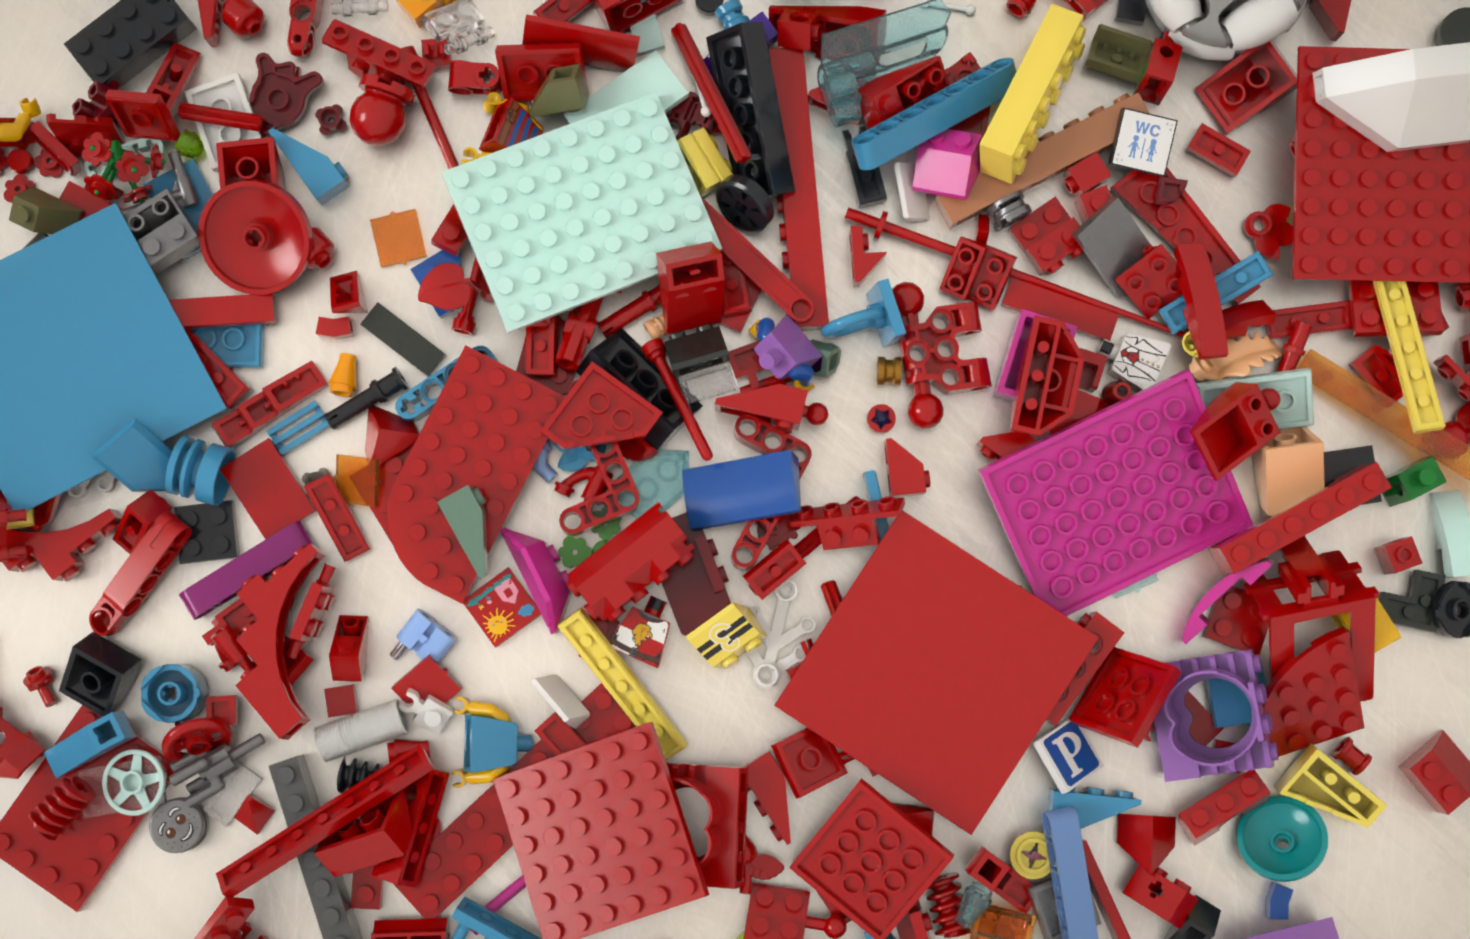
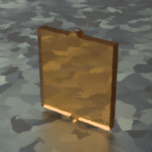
M416 209L399 213L392 211L390 215L370 220L381 268L401 263L407 265L409 261L427 257Z
M336 454V475H334V480L346 502L377 507L378 490L381 485L379 480V459Z

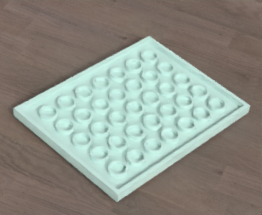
M657 92L442 172V177L508 334L658 276L656 253L710 241L720 251L722 250L720 241Z

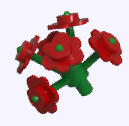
M99 132L94 133L91 139H85L83 143L85 147L82 151L83 160L91 162L94 166H99L101 161H108L102 176L93 174L91 177L86 176L84 178L86 183L85 189L89 193L104 200L119 199L123 196L124 192L113 185L116 172H118L119 180L129 182L132 188L131 193L124 196V203L132 201L133 204L143 203L149 198L148 194L153 192V187L151 185L138 187L136 183L140 181L142 176L148 174L149 167L147 164H150L152 178H156L159 171L164 169L166 161L164 154L159 151V145H155L152 148L151 158L144 157L142 154L136 155L132 151H126L121 147L119 141L105 139L104 135Z

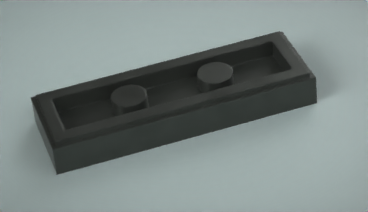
M378 302L360 324L428 377L446 356L444 352Z

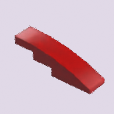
M1204 243L1177 244L1173 252L1182 274L1178 284L1186 303L1182 312L1199 359L1227 357L1228 346L1219 293Z
M310 361L265 386L259 394L237 405L236 410L213 422L212 428L224 446L231 448L309 399L327 386L328 383L314 362Z

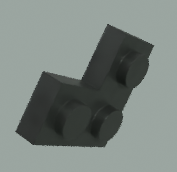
M1413 570L1409 597L1380 592L1379 601L1395 625L1435 632L1436 626L1431 614L1432 601L1437 590L1445 583L1446 576L1422 570Z

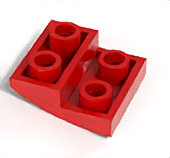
M961 236L939 289L964 301L969 299L991 310H995L1017 257L992 246Z

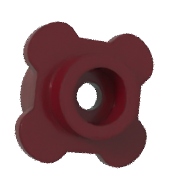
M335 104L332 107L327 106L316 111L315 116L321 125L319 131L322 135L328 136L333 131L338 130L342 132L346 129L347 123L343 120V108L340 105ZM329 118H333V122H329Z

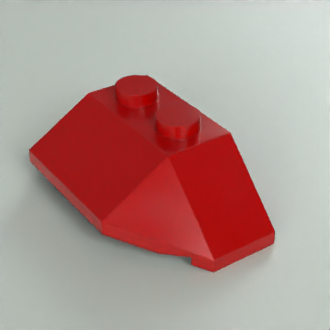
M1037 315L1033 318L1022 355L1012 403L1010 430L1041 436L1073 415L1085 358L1064 321Z

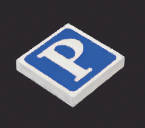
M1069 718L1033 742L1035 749L1061 794L1071 791L1104 766L1083 728L1073 724Z

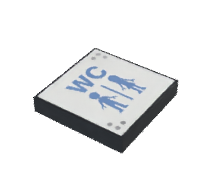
M1121 108L1108 165L1165 177L1178 120Z

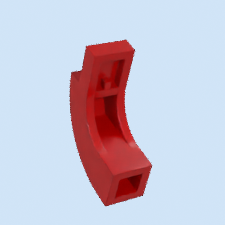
M981 846L964 870L989 890L994 891L1026 915L1032 907L1027 887L1033 884Z

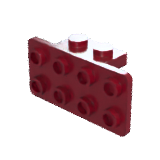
M686 512L672 519L688 539L684 544L688 546L692 543L695 547L691 552L694 558L683 567L676 564L669 570L671 576L662 583L680 632L683 635L690 634L731 604L724 583L729 582L723 565L717 567L713 557L719 555L713 538L707 540L703 529L692 531Z

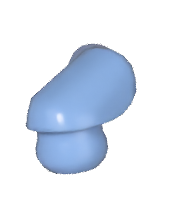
M548 441L533 469L547 483H550L558 474L547 463V454L551 450V445Z

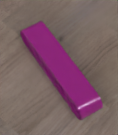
M301 521L294 522L182 591L179 597L193 620H197L238 596L236 593L242 589L241 585L249 577L257 576L258 574L268 577L278 566L286 565L294 558L293 553L298 548L309 544L315 546Z

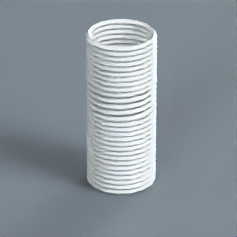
M395 699L346 716V718L343 717L315 727L313 731L314 740L324 762L335 760L347 754L358 752V750L361 751L408 734L407 718L405 712L398 708L399 700Z

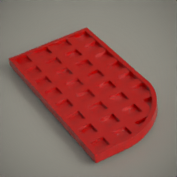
M466 345L392 486L387 507L390 538L399 559L406 569L422 584L461 604L464 603L478 575L437 502L467 485H472L474 489L477 487L480 489L486 500V503L482 505L486 510L487 555H489L500 534V530H502L548 441V438L542 435L540 430L565 398V396Z

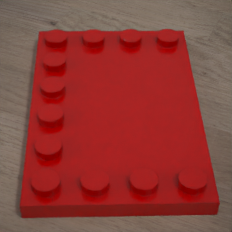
M82 705L54 746L103 716ZM135 732V738L56 779L45 757L0 821V859L76 912H80L150 813L129 816L119 813L110 806L102 788L103 774L110 760L123 751L142 749L154 755L161 763L164 772L167 774L165 790L171 783L169 776L174 774L170 767L172 761L164 755L163 751ZM133 754L120 758L112 767L125 772L130 771ZM142 756V773H158L154 764ZM108 775L107 788L112 800L120 792L121 787L120 781ZM73 777H79L85 780L94 790L95 799L88 802L87 807L80 811L79 816L72 820V823L64 829L61 835L57 836L56 840H49L42 836L29 820V813L32 811L37 812L36 806L38 803L46 804L44 797L49 794L53 795V787H61L60 780L62 778H68L72 781ZM159 782L145 787L150 803L157 795ZM130 795L119 806L130 811L142 809L135 795Z

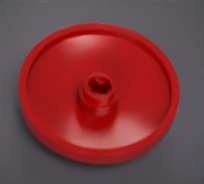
M248 179L229 184L217 191L208 200L200 216L198 225V236L200 238L198 240L204 260L218 279L237 291L251 295H267L278 292L295 282L305 271L309 263L313 248V235L307 214L293 195L274 183L258 179Z

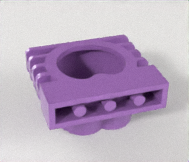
M1253 649L1163 662L1176 666L1181 671L1180 676L1154 719L1165 782L1200 778L1206 775L1273 768L1274 760L1279 758L1276 742L1270 743L1269 734L1273 730L1271 714L1265 713L1263 704L1268 699L1265 684H1259L1257 672H1262L1259 654L1254 655ZM1206 679H1223L1235 684L1245 693L1250 702L1252 720L1249 730L1240 741L1231 746L1212 748L1200 744L1191 736L1190 726L1193 722V715L1185 705V695L1193 685Z

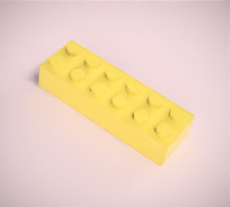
M1051 4L980 142L981 173L1010 184L1013 183L1016 175L1020 176L1023 173L1027 162L1025 157L1028 151H1034L1039 136H1037L1039 129L1046 127L1050 118L1049 110L1052 105H1057L1061 97L1062 89L1060 88L1063 82L1067 83L1071 78L1074 60H1079L1083 54L1085 43H1082L1086 32V28L1083 27L1084 15Z

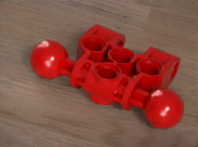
M902 282L894 286L892 291L906 330V334L899 340L907 386H913L915 396L908 405V415L915 426L930 429L939 424L944 415L942 402L938 397L931 394L930 384L945 395L992 387L987 358L961 360L958 357L959 345L955 337L972 335L982 331L977 302L938 306L933 310L925 323L919 324L918 313L924 306V294L916 284ZM933 318H942L945 321L946 328H936L933 324ZM938 345L947 346L951 352L950 356H941L938 353ZM911 349H918L923 355V360H913L910 357L909 351ZM943 373H951L955 377V384H946L942 378Z

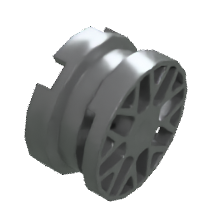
M1016 191L987 208L988 215L995 220L994 226L997 230L1016 223L1032 212L1030 205L1025 204L1023 200L1025 196L1022 191Z

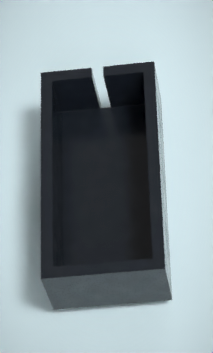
M120 0L66 41L64 45L93 82L97 81L107 85L114 80L120 83L121 88L168 52L174 42H181L197 28L175 0Z

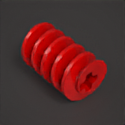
M73 777L72 781L68 778H62L60 780L61 787H53V795L49 794L44 797L46 804L38 803L36 806L37 812L32 811L29 813V820L42 836L49 840H56L57 836L61 835L64 829L72 823V820L79 816L80 811L87 807L88 802L95 799L94 790L85 780L79 777Z
M957 872L939 875L928 888L933 890L934 893L926 897L929 901H936V905L929 908V911L939 913V916L933 919L932 923L941 925L942 928L934 933L938 936H944V938L959 937L972 932L969 928H963L970 923L968 917L961 916L967 912V907L959 905L965 899L964 895L955 893L962 888L960 882L953 881L959 877Z

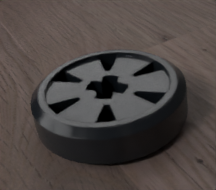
M734 174L726 177L716 189L717 204L722 214L734 226L746 232L757 233L764 230L772 221L774 216L773 204L768 194L758 183L746 176Z

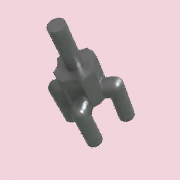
M259 733L233 749L224 743L216 749L209 750L200 755L186 753L179 761H172L170 763L174 774L169 776V780L173 786H177L199 773L200 777L186 784V788L191 795L185 798V801L190 808H193L225 788L223 778L240 768L237 759L262 746L266 741L263 735Z

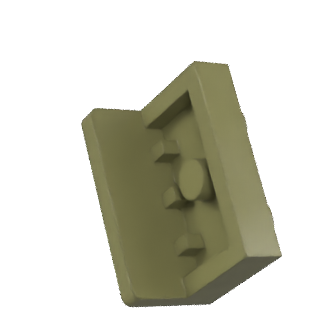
M1099 24L1091 41L1085 66L1138 84L1143 73L1146 57L1152 46V41Z

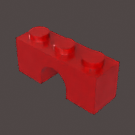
M1250 770L1179 813L1178 822L1195 846L1218 832L1220 827L1230 819L1241 813L1245 815L1268 801L1271 792L1257 772Z

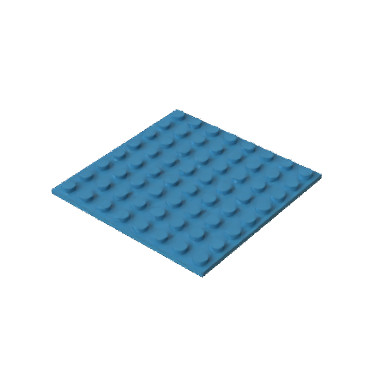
M117 203L0 260V489L13 510L25 508L28 511L106 471L105 468L91 457V454L134 418L163 442L227 409Z

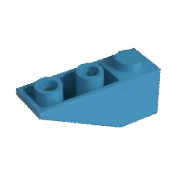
M124 711L111 712L44 752V755L56 779L136 736Z
M1087 787L1086 792H1077L1073 788L1071 791L1061 794L1057 788L1049 789L1047 811L1073 806L1079 818L1080 829L1139 806L1142 800L1133 798V792L1116 790L1115 795H1105L1104 789Z

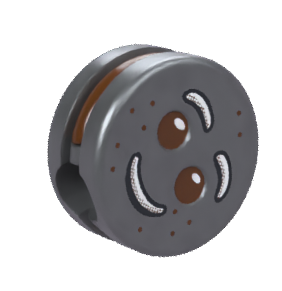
M178 797L163 802L154 810L150 818L149 831L151 838L160 849L166 852L182 853L197 847L207 835L209 819L206 810L201 804L190 808L185 801L187 797Z

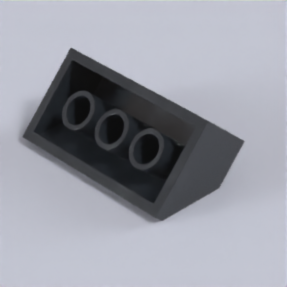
M621 328L590 350L576 372L581 376L590 363L594 362L663 412L662 416L648 435L644 437L659 450L684 427L685 423L655 363H651L650 360L646 359L641 349L642 347ZM677 381L693 415H695L703 405Z

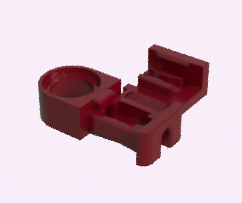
M690 91L687 99L675 106L670 115L666 114L670 126L679 127L676 140L688 135L691 125H695V122L702 124L701 127H704L710 134H713L717 125L712 113L708 117L702 116L701 102L699 96L694 92Z

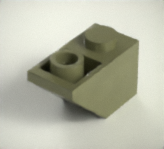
M580 64L552 68L534 97L529 112L531 117H549L555 113L565 111L573 113L585 108L589 91Z

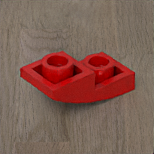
M1264 300L1246 302L1224 309L1222 313L1226 338L1246 336L1248 326L1260 327L1261 325L1274 324L1277 314Z

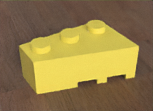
M1312 743L1273 786L1279 794L1292 797L1307 805L1328 811L1333 815L1367 828L1387 807L1380 798Z

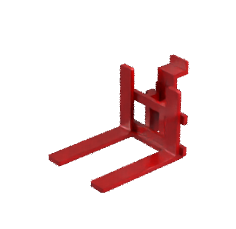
M1303 536L1279 549L1285 561L1278 563V574L1280 577L1266 579L1264 574H1262L1251 585L1241 577L1244 582V590L1247 595H1252L1259 607V615L1263 621L1267 620L1269 624L1270 680L1294 656L1295 623L1350 612V643L1360 702L1373 699L1376 598H1379V592L1375 586L1365 588L1357 576L1358 573H1362V568L1358 562L1348 563L1339 550L1317 555L1306 537ZM1317 582L1324 595L1312 597V586L1310 583ZM1288 588L1296 602L1282 604L1274 590Z

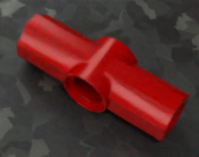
M604 297L570 311L562 333L564 336L555 358V363L561 368L569 371L578 370L585 353V348L587 344H590L598 321L596 318Z

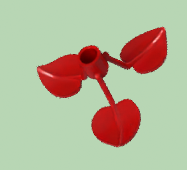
M444 263L433 268L423 279L418 292V301L443 310H456L467 303L470 297V288L467 284L475 288L477 293L480 292L481 297L485 301L494 302L484 276L480 281V285H478L470 278L464 279L462 267L453 263ZM550 318L530 325L528 327L549 326Z

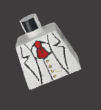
M1126 333L1121 337L1118 344L1103 339L1097 353L1107 356V359L1111 360L1106 372L1109 376L1119 382L1127 383L1132 391L1138 393L1156 383L1172 344Z

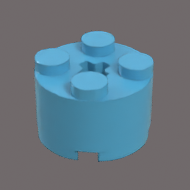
M166 664L154 668L145 676L140 689L142 690L141 704L144 711L154 720L166 723L182 722L195 717L203 709L206 697L209 695V688L202 674L194 667L186 664ZM172 688L177 689V698L171 697L174 694V692L171 690Z

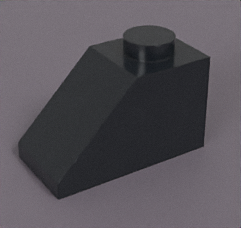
M1195 895L1198 901L1182 928L1179 929L1171 925L1164 939H1211L1215 935L1221 910Z

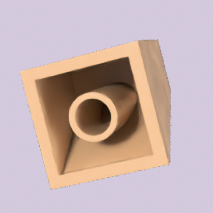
M1306 426L1280 430L1281 433L1251 455L1259 506L1267 515L1274 517L1325 488L1324 443Z

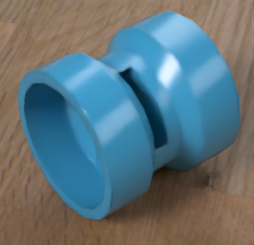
M729 0L715 10L718 21L724 24V30L750 20L748 16L742 13L743 6L740 0Z

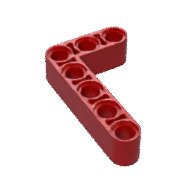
M578 380L572 382V384L569 387V391L572 389V387ZM612 442V449L605 454L598 452L596 445L589 446L608 491L571 506L561 513L559 518L560 527L568 536H578L631 514L638 508L639 493L617 442ZM614 466L620 467L624 472L623 476L619 480L610 479L607 476L609 468ZM626 492L632 494L635 498L634 503L628 507L622 506L618 502L619 496ZM604 504L608 508V513L602 518H596L591 513L593 506ZM569 515H577L581 519V524L576 529H569L565 526V519Z
M744 414L736 420L734 427L736 440L762 455L786 450L802 451L805 455V460L799 462V480L801 479L812 456L808 444L754 415ZM744 423H749L754 427L755 432L752 435H744L739 430V427ZM772 436L776 437L780 442V446L776 449L768 448L765 444V439ZM780 516L747 522L731 554V563L737 570L747 571L755 565ZM759 524L764 527L766 534L761 538L753 537L750 533V527ZM742 549L748 550L752 555V560L749 563H741L737 560L736 553Z

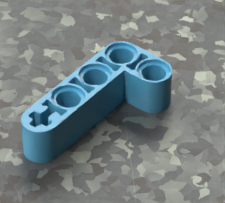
M475 346L472 348L482 354H487L489 358L499 362L487 347ZM458 358L401 395L395 404L397 414L404 420L417 422L430 414L438 397L430 399L428 397V390L434 385H439L442 391ZM418 395H421V398L428 403L426 406L420 402L421 400L417 397ZM409 402L414 405L413 409L415 412L413 414L407 411L408 407L406 404Z

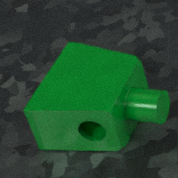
M1433 456L1423 457L1386 476L1392 488L1382 494L1389 507L1420 497L1446 483V479ZM1396 483L1402 488V494L1396 489Z

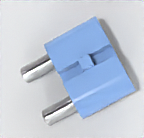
M417 608L396 637L399 642L391 651L390 656L398 660L406 648H409L417 653L416 655L421 658V661L430 655L439 663L457 638L443 625L440 626L436 623L437 620Z

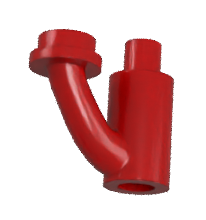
M598 466L580 469L561 483L556 481L554 491L570 497L571 493L575 492L571 488L572 486L583 480H589L581 495L584 501L605 493L607 487ZM607 471V476L612 479L614 474Z
M228 625L221 627L211 636L218 656L222 661L218 666L220 669L228 672L239 664L245 671L253 665V662L247 656V652L237 642L236 639L238 637Z

